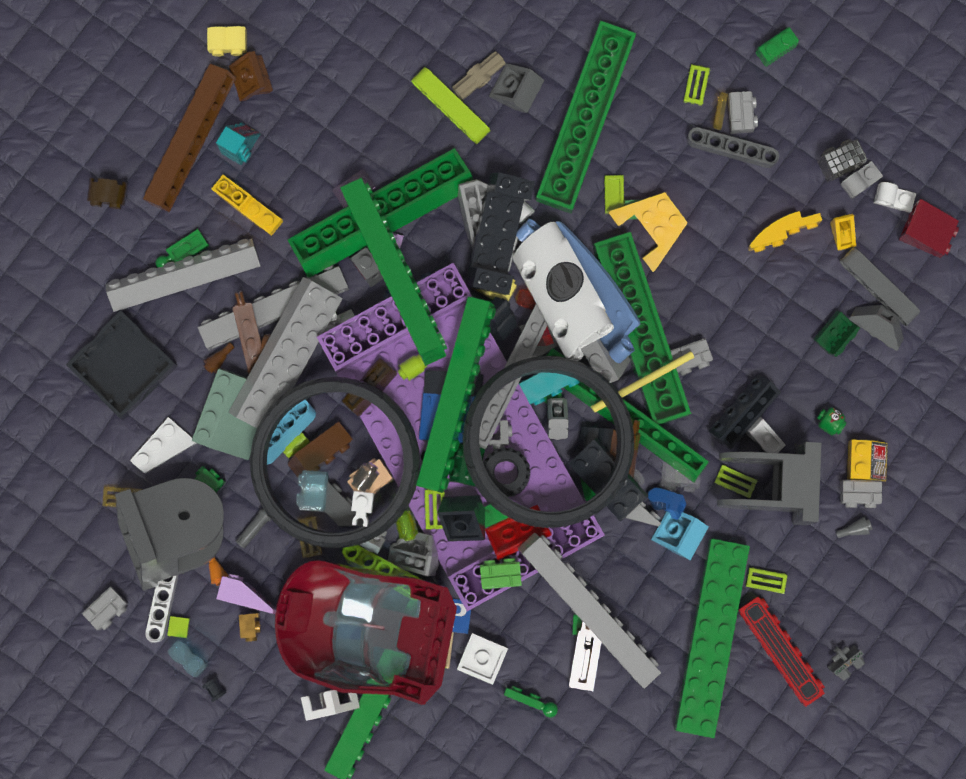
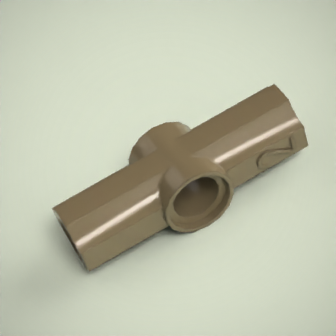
M495 51L482 63L474 65L467 72V75L456 83L452 89L463 101L477 88L480 89L492 78L491 76L506 65L505 61Z

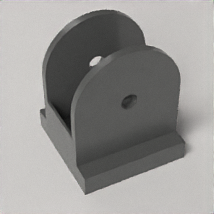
M805 442L795 448V454L760 452L719 453L720 461L773 465L772 501L721 499L717 500V507L793 512V525H810L819 522L821 443Z
M180 478L132 493L129 489L115 494L118 525L143 591L157 587L158 581L207 564L218 553L223 541L224 511L222 502L216 492L205 483L194 479Z

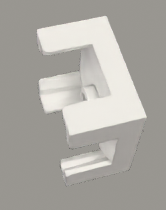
M472 633L457 670L493 685L508 648Z
M336 690L321 692L319 695L322 709L314 711L312 710L310 697H301L306 721L360 708L357 693H348L350 702L340 704Z

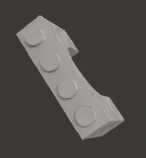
M600 339L581 348L591 367L603 375L610 383L620 379L631 361L628 356L620 364L615 362Z

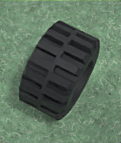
M502 447L501 449L494 450L491 454L489 453L483 462L493 483L507 497H514L526 488L530 479V465L527 458L520 451L510 447ZM508 461L516 466L518 474L512 483L502 484L495 478L494 470L500 462Z

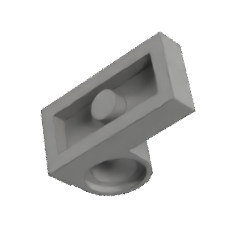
M871 161L859 171L846 178L840 185L849 197L853 199L882 178L883 175Z

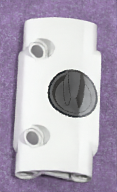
M547 223L533 232L519 246L512 259L565 358L579 361L583 357L581 348L609 334L614 326L557 223Z

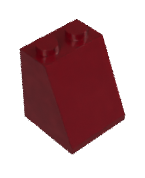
M920 199L913 205L912 212L909 214L899 240L941 258L944 254L948 255L952 244H950V240L952 237L955 238L958 233L959 227H957L959 221Z

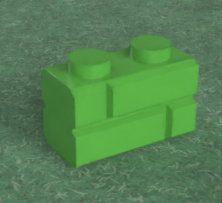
M515 558L503 559L504 563L496 564L495 560L484 561V565H480L482 589L522 586L520 562H515Z

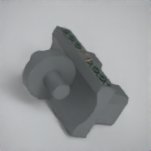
M855 645L850 648L845 646L842 650L836 646L834 648L836 654L832 657L833 662L827 668L844 681L851 675L847 669L850 665L858 669L865 664L862 657L864 654Z

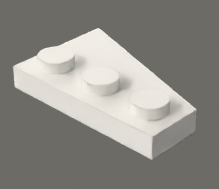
M168 417L130 461L146 474L197 443L193 442L192 437Z

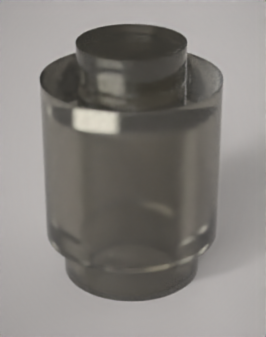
M371 462L367 464L362 463L352 478L353 482L351 484L358 490L365 492L378 477V467Z

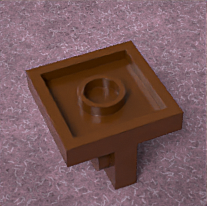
M255 51L246 53L229 66L230 72L236 77L234 84L240 101H246L254 95L268 94L273 91L262 55L256 56Z

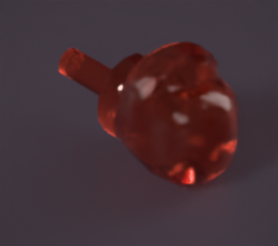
M528 287L526 289L521 288L515 297L517 305L532 310L536 302Z

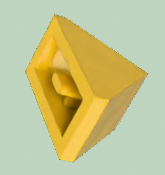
M849 214L834 218L830 224L837 250L855 247L854 215Z

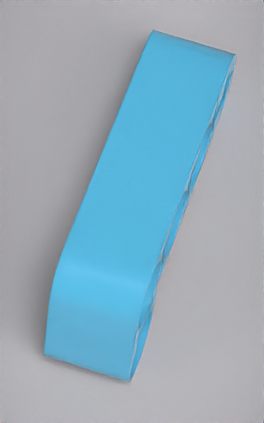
M306 400L294 406L277 425L269 444L267 465L274 462L297 435L299 436L316 417L315 409Z

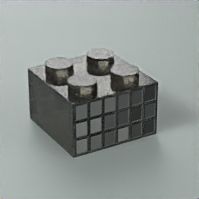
M848 139L842 142L841 146L837 149L831 147L825 150L817 163L828 183L862 167L867 161V157L858 139L854 141Z

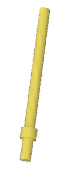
M690 351L619 390L618 393L623 398L694 358L693 353ZM603 400L591 406L594 413L606 407Z

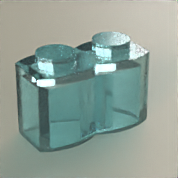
M303 470L302 474H299L298 486H301V494H297L296 505L299 506V510L325 512L328 472Z
M176 641L168 650L170 657L175 662L182 664L186 672L194 677H200L208 668L206 660L202 656L194 654L193 649L183 641Z

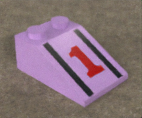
M229 574L228 577L222 576L216 599L276 614V607L248 582H244V577Z

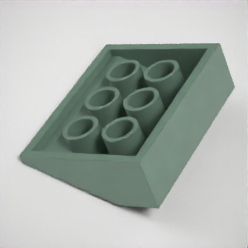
M224 368L218 369L193 435V442L249 460L257 428L229 413L247 377Z

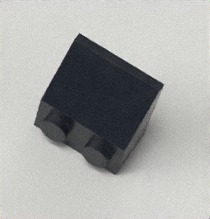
M480 495L443 497L437 513L447 541L485 540V509Z

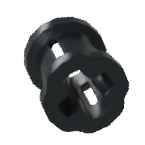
M217 677L202 686L211 696L212 702L227 693L220 687Z

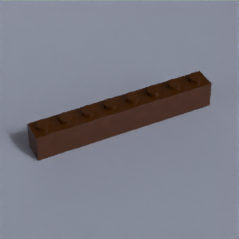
M209 64L195 91V95L188 105L187 111L180 121L179 127L171 139L170 145L162 157V161L143 197V200L152 206L170 213L236 79L228 70Z

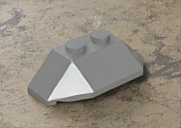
M478 179L459 184L458 199L462 218L472 250L488 185Z
M409 530L396 543L390 546L387 561L403 570L426 576H435L438 569L439 556L433 536Z

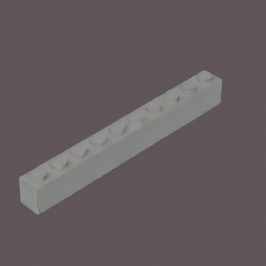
M536 533L532 534L517 549L636 682L645 689L661 674L656 668L659 664L652 657L648 659L645 655L647 651L642 645H636L633 642L635 637L628 630L624 632L621 628L623 624L616 617L612 618L609 615L611 613L610 609L604 603L600 605L597 602L599 597L592 590L588 591L585 588L587 584L580 576L576 578L573 575L575 570L568 563L564 564L560 560L563 558L556 549L552 551L548 547L551 543L543 535L539 537Z

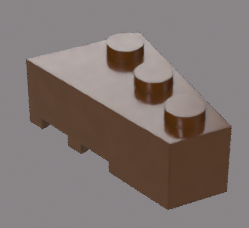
M338 422L295 453L287 465L298 479L303 482L310 475L314 476L321 470L320 467L324 464L328 465L334 461L338 453L343 454L350 449L349 444L353 439Z

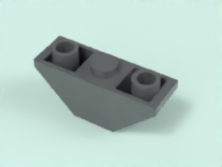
M882 305L856 307L849 318L855 325L863 328L871 336L878 338L886 346L896 351L904 340L898 316Z
M327 482L325 484V513L339 527H363L364 520L362 518H358L357 525H352L353 518L356 515V511H351L352 500L348 496L344 499L339 494L342 490L335 483L331 485Z

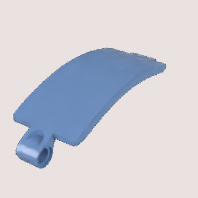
M529 219L517 230L516 236L523 243L541 226L534 220ZM557 221L558 227L563 236L568 240L614 326L613 330L600 338L611 358L620 364L635 351L628 335L640 325V321L617 284L600 262L561 221Z

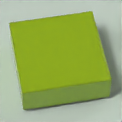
M170 616L167 636L187 638L190 619Z

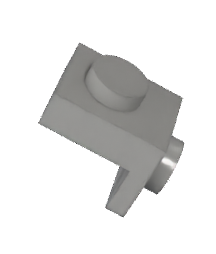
M508 420L500 421V440H490L489 446H493V449L509 446L508 437H512V425H508Z

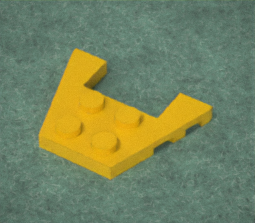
M665 192L608 212L617 226H620L635 215L657 244L656 248L642 258L652 272L659 266L688 223Z

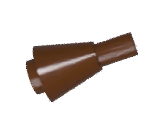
M229 342L221 351L203 360L205 363L204 368L211 374L213 372L217 374L227 355L235 347Z

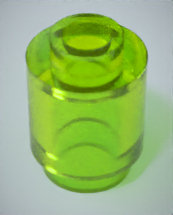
M405 511L395 524L399 538L404 539V541H410L416 538L415 535L418 534L414 516L410 511Z

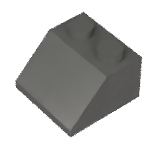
M506 63L489 97L516 111L528 113L544 79L531 69Z

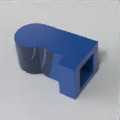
M653 488L648 493V499L653 509L668 511L671 518L679 520L687 505L683 495L661 488Z

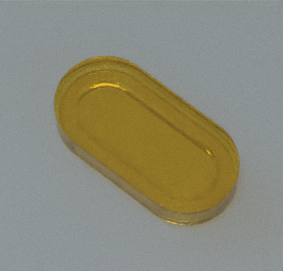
M721 92L719 94L713 125L714 129L721 130L728 93Z

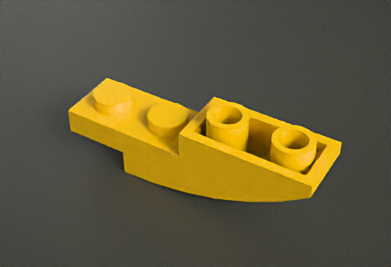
M222 175L212 187V190L269 235L272 236L283 223L280 217L225 175Z
M800 211L780 218L765 228L753 240L748 249L749 251L754 250L756 253L765 250V247L773 245V247L781 246L784 244L783 241H786L788 238L787 233L793 235L799 233L800 229L807 227V230L818 227V224L822 221L821 214L818 213L802 218Z

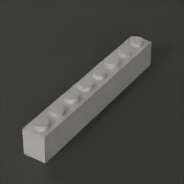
M243 239L230 246L223 245L217 250L204 251L194 257L188 256L175 263H166L163 267L149 268L140 274L134 273L130 274L127 278L111 280L106 284V293L115 312L260 267V262L253 240Z
M330 266L324 269V273L320 275L315 274L310 278L306 277L336 295L349 290L339 266L336 268L335 266ZM299 281L291 283L289 285L290 288L285 290L280 288L271 292L272 295L267 298L261 296L254 300L252 308L258 329L280 320L300 284ZM224 312L219 315L218 319L214 321L208 319L201 323L202 326L198 327L208 350L239 338L233 312Z

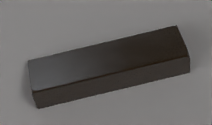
M379 358L360 381L383 391L397 375V372ZM350 393L342 400L357 416H361L371 405V402Z

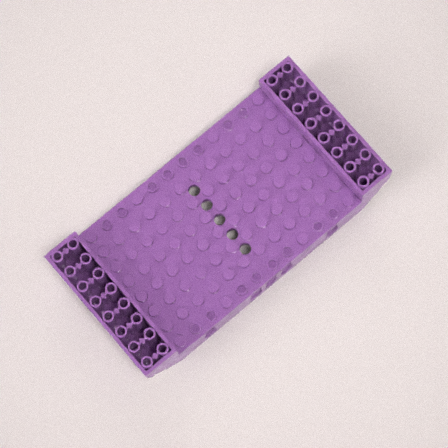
M454 263L417 282L422 297L425 299L438 330L443 336L447 349L444 350L446 357L427 365L424 372L412 380H403L397 372L400 369L398 365L411 356L418 355L419 352L392 296L317 337L338 377H347L360 381L379 358L397 372V375L383 392L399 405L414 429L420 452V470L423 462L421 454L426 451L428 440H419L426 370L448 371L467 298L472 297ZM491 333L485 339V353L479 361L481 374L484 375V384L498 371L502 370L507 363ZM518 383L500 421L508 420V425H512V437H508L509 446H505V448H514V450L520 451L527 458L530 465V479L526 488L520 494L508 498L527 508L538 504L540 510L545 512L569 510L584 504L583 498ZM371 403L360 417L399 487L404 466L402 445L391 421L377 406ZM500 422L491 440H500ZM489 444L485 449L483 462L489 453L491 454L496 450L493 449V446H489ZM503 461L495 467L494 475L498 482L510 484L517 478L518 471L513 463ZM449 482L447 489H444L445 497L480 495L483 506L490 505L476 487ZM416 486L409 507L424 534L433 536L439 556L438 560L466 611L511 588L482 589L480 565H484V561L495 560L496 564L504 563L503 559L515 558V562H520L521 581L538 573L520 551L498 560L486 532L485 540L448 542L443 529L426 530L425 490L429 489ZM429 494L430 525H434L433 494ZM437 494V512H438L439 506H440V504H441V495H440V494ZM437 513L438 525H441V522H440V519H439V516H438V513ZM591 516L573 525L549 528L552 535L546 539L551 543L548 547L552 551L556 549L565 558L605 535L595 517Z

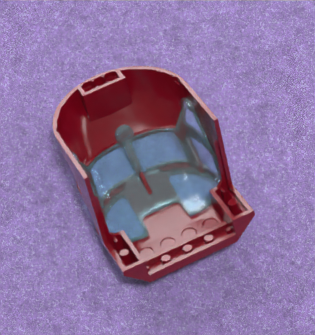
M311 561L296 569L288 578L281 591L275 614L277 646L287 667L303 679L341 693L395 695L424 705L442 686L457 607L448 588L409 576L393 575L325 561Z

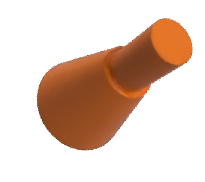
M215 557L209 561L211 584L220 586L222 576L228 577V574L220 563L216 561Z

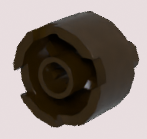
M89 178L87 201L90 202L91 206L102 207V204H107L111 209L121 210L122 206H125L127 182H122V185H119L117 180L98 178V182H94V178Z

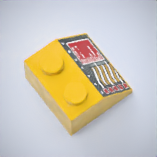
M870 440L848 441L847 480L886 481L887 443Z

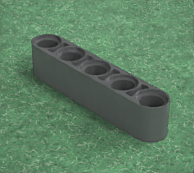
M698 127L690 130L687 137L688 144L693 148L765 168L775 166L779 159V153L774 148ZM698 134L700 135L701 140L695 142L693 141L691 135ZM710 140H718L719 146H712L710 144ZM735 144L738 150L732 152L729 150L728 145ZM753 149L756 152V156L750 157L746 151ZM771 154L774 157V161L768 162L765 159V155Z
M853 247L840 260V264L885 308L896 314L903 325L908 326L920 313L916 305L856 248Z

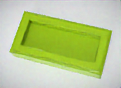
M624 175L604 176L605 214H608L609 211L624 206Z

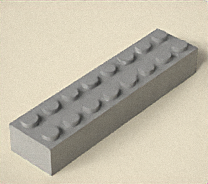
M305 277L302 278L230 408V414L255 428L258 427L261 419L273 403L295 386L319 342L317 337L324 333L343 298Z

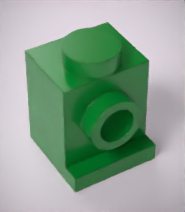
M204 466L195 473L197 477L194 480L205 483L215 492L226 483L223 479L218 480L220 476L213 469L208 471Z

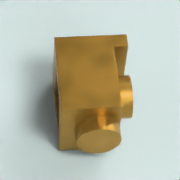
M260 613L239 615L240 638H245V642L257 641V633H261L260 621H256V618L260 617Z

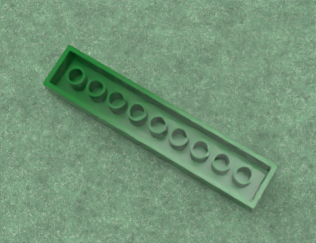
M600 21L538 191L536 202L572 214L633 46L636 33Z
M454 148L375 191L373 195L389 225L390 231L394 232L458 197L459 184L472 181L473 177ZM349 207L288 239L308 278L367 246Z
M359 178L340 187L424 365L427 366L446 357L444 350L447 349L443 336L438 330L437 324L429 311L425 299L422 297L421 291L412 276L409 266L406 264L405 258L396 243L392 231H390L389 225L380 210L377 200L374 198L368 182L364 184L362 178Z
M628 232L594 243L593 249L597 260L617 284L640 321V325L628 335L635 349L629 355V358L631 359L636 379L639 380L674 360L632 234ZM676 368L640 388L649 418L658 425L681 419L691 414Z
M709 539L675 722V731L715 738L750 546Z

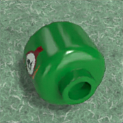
M830 407L827 410L823 409L817 417L820 420L818 427L831 436L839 435L847 423L845 415L834 407Z

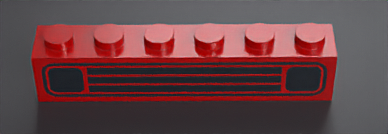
M755 597L740 607L738 612L801 704L806 707L825 694L822 690L825 687L818 678L815 680L811 674L814 672L807 662L804 664L800 658L802 656L800 650L796 646L793 647L791 645L789 634L785 630L782 631L780 629L778 618L768 612L767 608L769 606L763 598Z

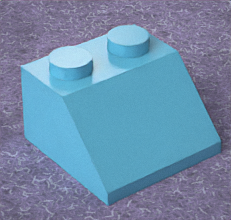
M667 511L651 540L691 560L709 526L682 512L679 520L673 519Z

